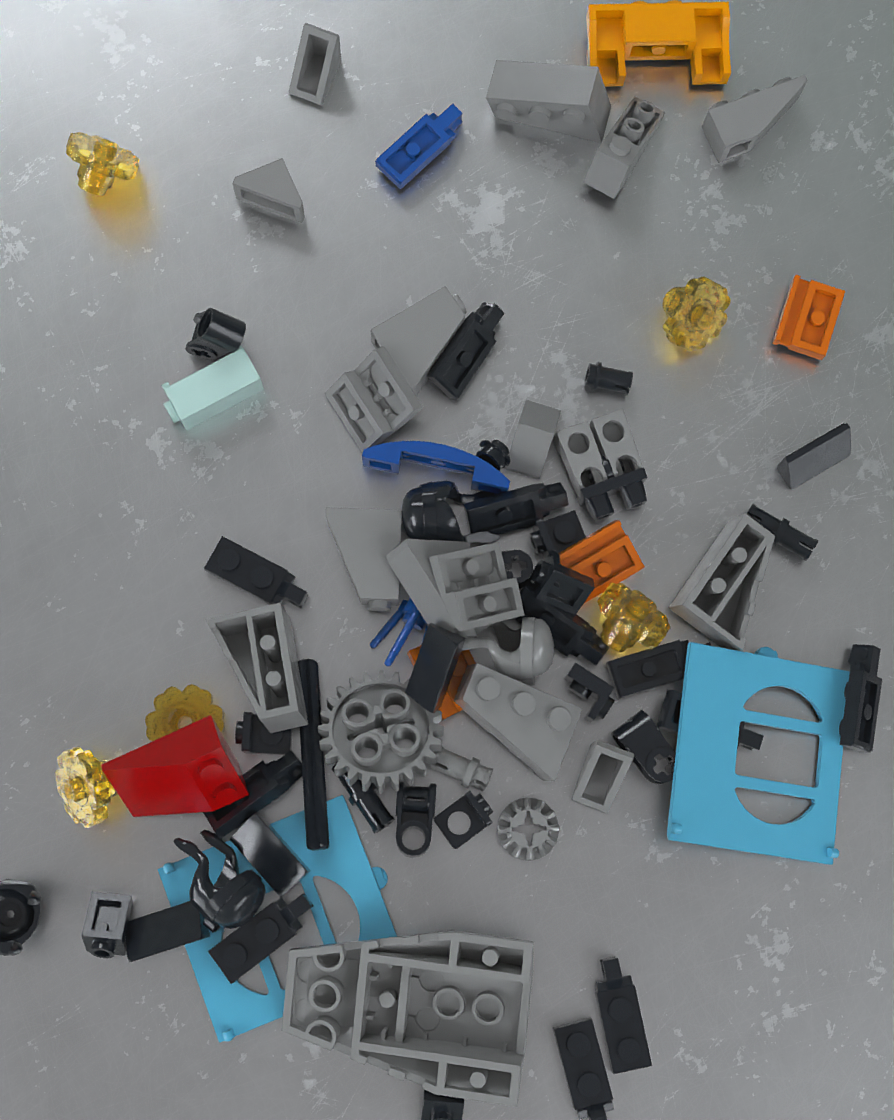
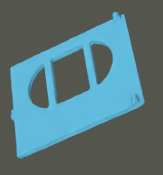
M689 642L687 644L667 826L668 840L833 865V858H838L839 850L834 848L843 746L840 745L839 725L844 717L846 702L844 690L849 681L850 671L780 659L777 652L769 647H761L753 654ZM771 686L785 687L799 693L812 705L818 715L819 722L745 710L743 706L753 694ZM740 722L818 735L819 749L815 787L737 775L735 773ZM735 788L810 799L812 804L803 815L791 822L770 824L759 820L745 809L736 795Z
M344 795L327 801L329 847L325 850L312 851L307 848L304 810L270 824L311 870L299 882H301L305 894L314 905L311 911L324 945L336 944L337 942L315 886L314 876L334 881L351 896L360 919L358 941L398 937L380 892L387 884V873L380 867L371 868ZM231 840L226 841L225 843L232 847L236 853L239 874L252 869L261 877L266 889L265 894L274 891ZM211 847L202 851V853L209 860V878L214 885L222 871L226 856L215 847ZM191 856L174 863H166L162 868L158 869L171 907L190 901L189 891L198 867L197 861ZM220 927L214 933L209 930L210 937L185 945L219 1043L223 1041L229 1042L237 1035L283 1017L285 989L280 985L270 955L259 963L269 990L268 994L252 991L238 980L230 984L208 952L223 940L225 929L223 927Z

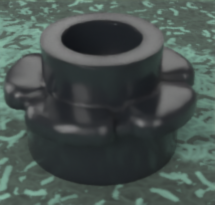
M493 439L491 442L489 440H482L479 446L481 448L476 453L477 457L491 464L499 471L505 468V465L509 466L511 462L508 455L509 449L503 442L497 439Z

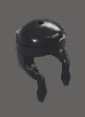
M447 480L420 484L419 487L407 492L403 499L402 521L409 539L459 541L469 542V544L497 542L500 536L489 532H478L463 536L452 508L445 501L446 498H449L458 504H464L495 494L487 491L461 494L455 483Z
M203 830L200 832L203 838L226 856L222 871L213 885L209 878V860L207 856L193 842L181 838L174 839L175 845L198 863L189 895L191 904L205 918L203 925L214 933L220 927L233 929L246 924L256 914L264 900L266 889L261 877L252 869L239 874L238 860L234 849L220 839L217 834L209 830Z
M11 879L0 881V955L13 956L21 953L23 950L22 944L33 935L39 924L41 895L30 882ZM10 910L14 912V916L12 918H9L7 916V913Z

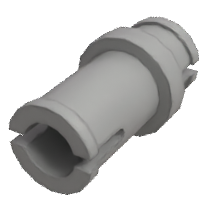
M442 747L441 751H437L436 763L431 765L432 770H437L462 781V786L469 788L471 785L483 792L493 772V768L481 765L479 759L473 757L472 760H469L444 749V747Z

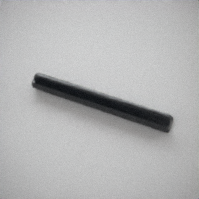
M303 659L298 661L308 720V725L300 727L306 846L309 850L319 851L329 847L324 752L321 751L319 744L323 737L318 733V726L322 725L320 717L318 663L314 659Z

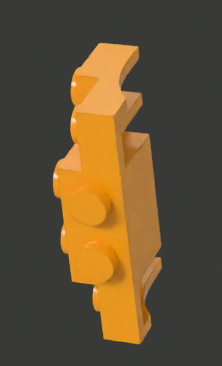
M672 0L666 3L635 1L631 4L588 5L586 14L588 38L587 66L599 67L605 87L623 86L626 77L625 61L690 59L692 85L727 84L731 75L729 2L682 3L678 0Z

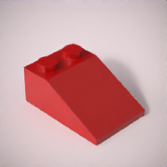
M212 715L101 765L103 773L133 817L213 812L249 795L239 763Z

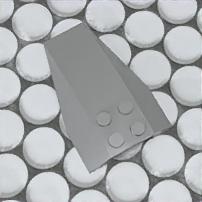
M450 930L292 948L289 950L281 1031L327 1050H338L350 1055L351 1060L363 1065L369 1063L388 1071V1075L402 1081L408 1079L422 1085V1089L436 1095L517 1107L531 997L533 941Z

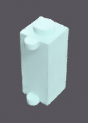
M241 345L234 353L221 358L172 385L168 382L161 385L169 398V401L163 403L173 423L181 420L186 431L264 390L260 376Z

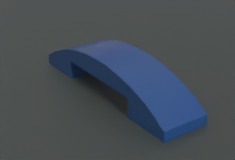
M397 441L363 449L362 463L364 467L399 474L401 462L404 460L473 475L471 490L487 491L496 495L507 492L509 489L510 480L499 470L481 458L455 447L425 441Z

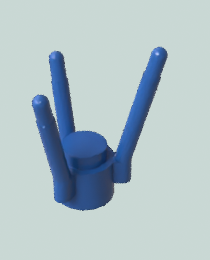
M411 598L408 601L402 600L398 610L370 642V647L376 648L403 617L402 621L406 624L384 662L387 667L392 665L413 628L422 631L423 627L426 626L425 637L428 624Z

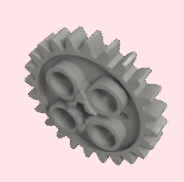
M383 670L379 671L377 680H372L368 672H364V682L360 684L353 677L349 678L350 689L346 690L341 686L336 687L339 700L328 697L326 701L330 711L320 712L321 721L325 724L318 726V733L323 737L319 744L321 751H329L325 755L326 764L337 763L334 768L336 777L348 772L347 784L349 786L353 785L358 779L362 780V790L364 792L368 790L371 783H376L379 794L383 793L385 783H390L395 792L399 791V780L404 779L410 786L414 785L413 773L416 772L425 777L427 775V768L424 762L435 765L436 754L433 751H441L442 741L438 739L444 735V726L438 724L442 721V712L436 711L431 713L407 695L405 691L409 679L404 684L400 683L399 672H395L391 680H386ZM391 705H399L404 710L393 714L389 713L386 708ZM354 714H362L367 719L361 723H354L349 720V717ZM409 721H412V722H414V725H410V724H407V723H408ZM377 728H383L385 734H380ZM348 737H353L355 739L350 741L348 740ZM401 739H409L414 742V745L408 749H402L395 745V743ZM364 748H371L377 752L371 758H362L357 754Z

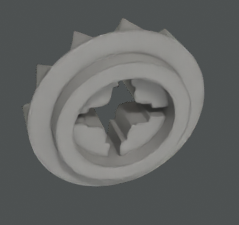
M528 797L510 803L501 813L497 826L498 837L504 849L510 855L521 860H536L546 856L556 845L560 829L555 812L545 802ZM526 812H529V818H531L533 824L539 825V827L545 826V830H539V832L533 834L531 846H528L525 834L512 831V828H517L518 825L525 823Z

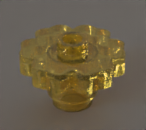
M82 132L70 133L65 153L73 161L80 163L77 176L79 178L78 186L81 189L94 195L104 196L107 189L112 188L115 177L123 180L135 179L140 165L138 164L139 158L131 151L120 148L115 142L97 135H92L91 137Z
M705 276L689 280L686 287L670 289L665 295L662 304L663 310L668 317L663 325L667 339L690 352L695 349L704 348L708 339L717 337L727 322V314L724 312L730 305L727 289Z
M610 583L597 600L600 612L607 617L602 624L601 639L608 647L617 652H624L627 648H632L637 641L646 647H657L671 629L668 618L657 610L655 602L638 590L632 591L623 583Z
M193 684L185 687L183 691L171 686L164 691V694L162 693L155 697L154 707L156 711L150 712L145 718L147 726L146 736L149 740L154 741L180 729V723L184 718L189 717L192 719L191 723H194L209 715H212L223 734L226 728L223 721L224 711L219 706L212 705L213 695L207 690L200 689Z
M77 746L63 751L57 757L59 769L55 771L58 793L64 799V807L68 815L71 816L76 824L82 823L86 828L102 823L108 818L106 806L111 803V798L115 797L117 792L101 768V765L108 761L105 759L98 761L90 750L83 751Z

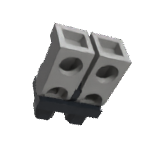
M623 409L594 418L590 424L588 421L556 431L552 441L566 467L570 482L577 495L576 498L579 506L586 505L594 521L607 518L615 513L609 496L620 493L626 510L646 503L647 498L643 483L648 477L644 467L642 468L641 459Z

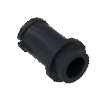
M597 362L596 365L589 364L585 376V385L591 386V390L594 391L598 387L628 395L632 384L633 372L603 367L602 362Z

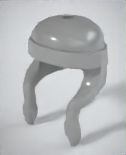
M523 617L522 627L518 630H512L502 621L490 624L495 630L499 646L491 638L469 637L465 639L462 651L480 647L489 648L497 672L515 680H521L522 683L527 685H535V676L542 675L548 671L553 662L554 643L550 628L545 621L535 617Z

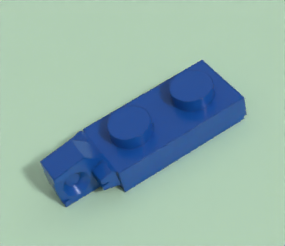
M452 104L439 116L435 113H432L430 116L425 114L376 159V167L401 190L451 144L456 137L454 131L463 122V113Z

